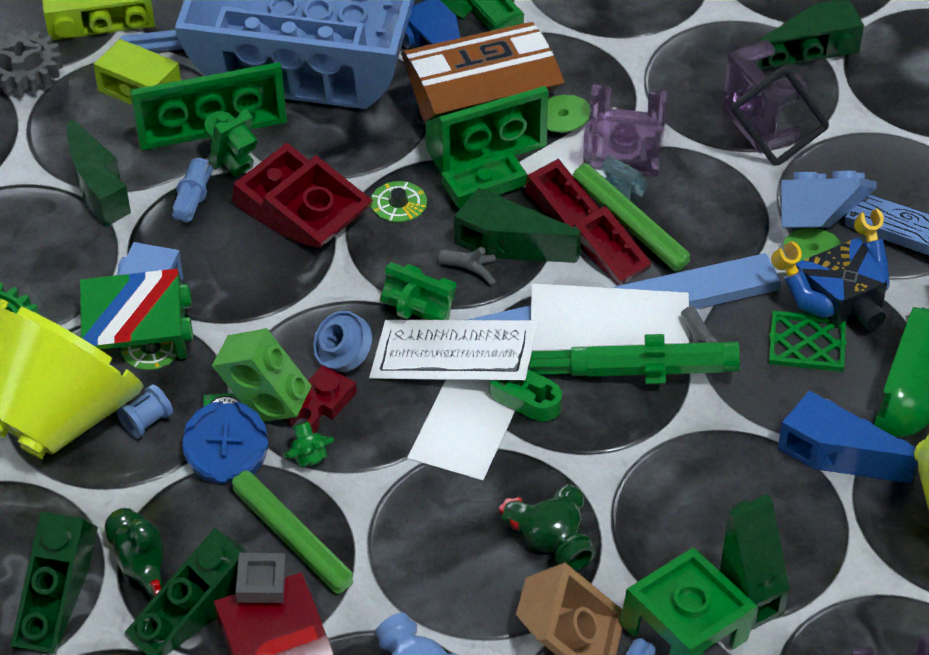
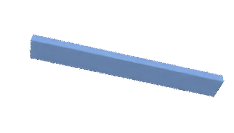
M764 253L611 288L689 293V306H695L696 309L779 291L781 280L769 257ZM531 305L467 320H531Z

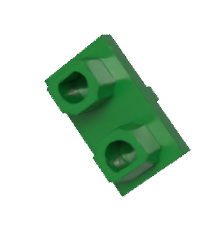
M247 109L240 111L236 119L230 113L216 111L208 115L204 123V132L212 140L209 157L210 164L215 170L225 165L233 177H237L253 168L254 160L249 153L257 147L258 140L250 131L253 116Z
M390 262L385 266V285L380 297L381 302L396 307L397 315L405 319L410 318L414 314L426 320H449L451 306L455 299L456 282L444 277L436 280L424 275L420 268L410 264L403 267Z

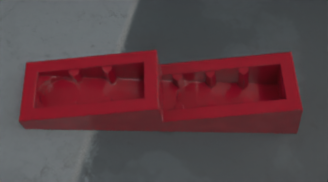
M559 158L527 175L524 192L550 218L581 230L580 248L618 286L651 268L652 263L609 209L606 206L601 209L597 207Z

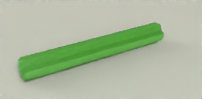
M583 163L579 168L575 169L573 177L585 192L602 207L606 206L626 229L671 269L679 272L690 262L689 252L589 164Z
M244 470L232 479L233 491L334 593L341 594L352 586L354 582L352 579L353 573L250 471Z

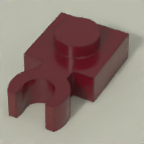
M323 365L308 380L311 388L298 416L287 418L289 426L292 427L297 420L306 418V421L310 423L312 432L315 433L319 429V419L322 415L333 420L356 395L357 387L355 381Z

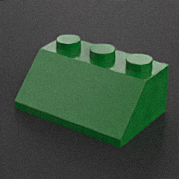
M546 86L425 121L426 150L441 175L444 172L510 150L516 156L546 147L548 89Z

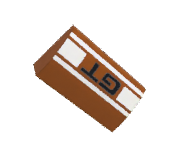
M533 21L401 52L424 123L434 118L546 86L548 93L565 83L548 43Z

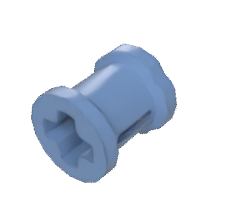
M154 384L147 387L142 396L116 410L121 424L134 438L142 437L145 434V429L160 418L166 419L173 414L170 401L164 392Z

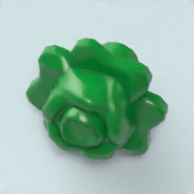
M309 421L293 426L296 439L291 444L292 448L283 453L284 458H295L301 467L312 466L327 458L326 446L334 442L333 436H322L321 434L313 433Z

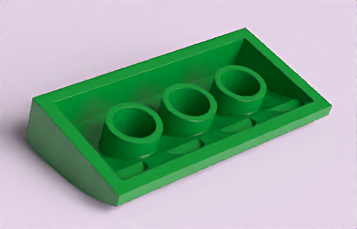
M280 62L130 90L135 129L141 150L208 138L204 132V123L207 116L216 111H225L236 119L240 111L247 109L253 116L251 129L287 123L282 66Z

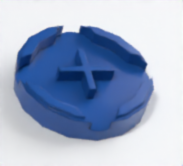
M223 401L210 403L195 412L186 423L184 430L183 452L190 468L205 481L220 485L232 484V479L244 470L250 471L254 475L264 463L269 448L264 422L256 411L243 403L223 404Z

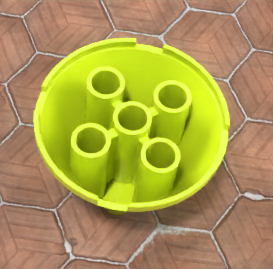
M0 299V437L5 438L9 432L19 438L17 442L21 444L20 448L39 459H43L46 452L49 454L56 453L140 394L144 387L142 382L127 369L121 375L116 368L109 365L112 357L69 330L22 306L17 314L6 310L5 308L9 302Z

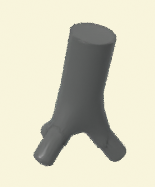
M483 247L473 252L446 249L440 251V265L468 269L483 277L489 286H493L496 283L490 272L482 265L495 262V255H484L486 251Z
M689 306L681 312V316L693 336V343L718 342L703 322L695 306Z

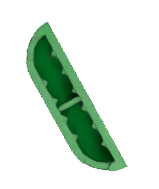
M913 307L883 391L885 395L874 426L895 437H905L918 433L929 423V309L925 307Z

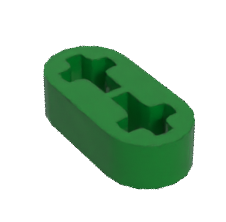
M529 369L526 380H511L515 383L509 382L510 380H489V393L494 400L533 420L540 422L555 419L561 412L562 390L559 385Z

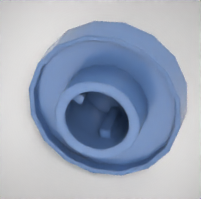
M350 311L333 313L320 324L315 333L313 343L314 354L320 364L335 372L353 370L365 360L370 351L372 342L371 329L363 318Z

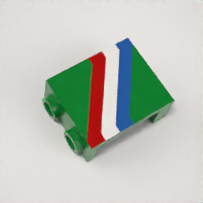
M178 268L80 279L82 339L104 353L105 349L174 341L178 358H187L186 342L193 341V328L191 317H185V308H191L192 302L189 284H182Z

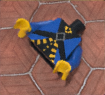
M874 209L870 214L873 226L866 223L863 212L854 221V228L859 234L865 236L866 242H862L858 237L800 262L798 261L801 259L802 251L800 246L793 241L784 245V252L781 248L773 252L771 263L776 269L786 271L787 275L784 279L800 310L820 318H828L830 320L829 324L832 323L835 327H838V325L845 321L847 325L856 320H859L868 331L875 330L882 325L886 319V314L881 308L883 307L890 281L883 238L878 239L877 230L884 223V216L879 209Z

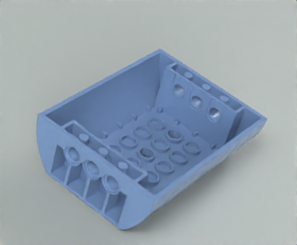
M184 0L175 25V31L183 50L192 63L205 76L280 62L285 99L366 109L385 93L391 83L414 0Z

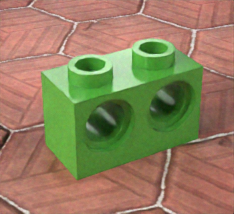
M267 328L228 335L212 364V367L240 402L256 411L263 422L297 417L311 388V384Z

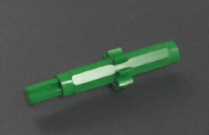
M645 334V344L571 347V349L532 350L530 369L539 375H646V384H666V374L740 372L739 342L665 343L664 334Z

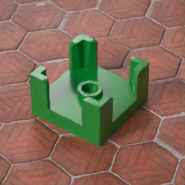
M693 547L626 589L619 623L632 636H636L639 631L641 618H643L671 645L669 655H703L704 650L730 633L732 635L729 647L732 649L746 642L749 638L757 605Z

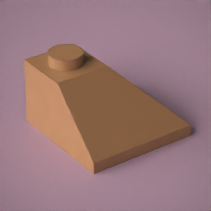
M566 563L526 577L516 616L540 643L556 655L617 654L623 627L619 623L622 608Z

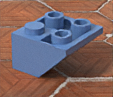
M832 171V179H826V174H817V172H794V180H781L782 227L830 228L877 189L876 181L865 179V173H857V171Z

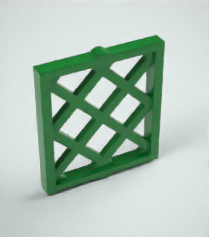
M772 311L771 332L768 338L770 341L769 364L844 372L845 349L847 346V341L845 340L846 321L838 325V327L831 323L822 328L817 323L829 324L830 320L828 318H820L812 314ZM788 320L801 321V322H799V323L796 324V325H793V324H792L791 322H789ZM781 322L788 330L778 334L775 331L776 324ZM807 325L816 331V333L809 337L800 331V329ZM838 328L841 331L840 339L836 340L828 332ZM795 334L801 342L792 346L785 338ZM823 337L830 345L821 349L814 341ZM777 343H780L786 349L780 355L774 353V346ZM808 346L815 354L806 358L799 350ZM834 349L840 351V359L837 361L828 355ZM793 355V356L796 357L797 359L787 358V357ZM819 358H822V359H824L826 362L816 361V360H818Z

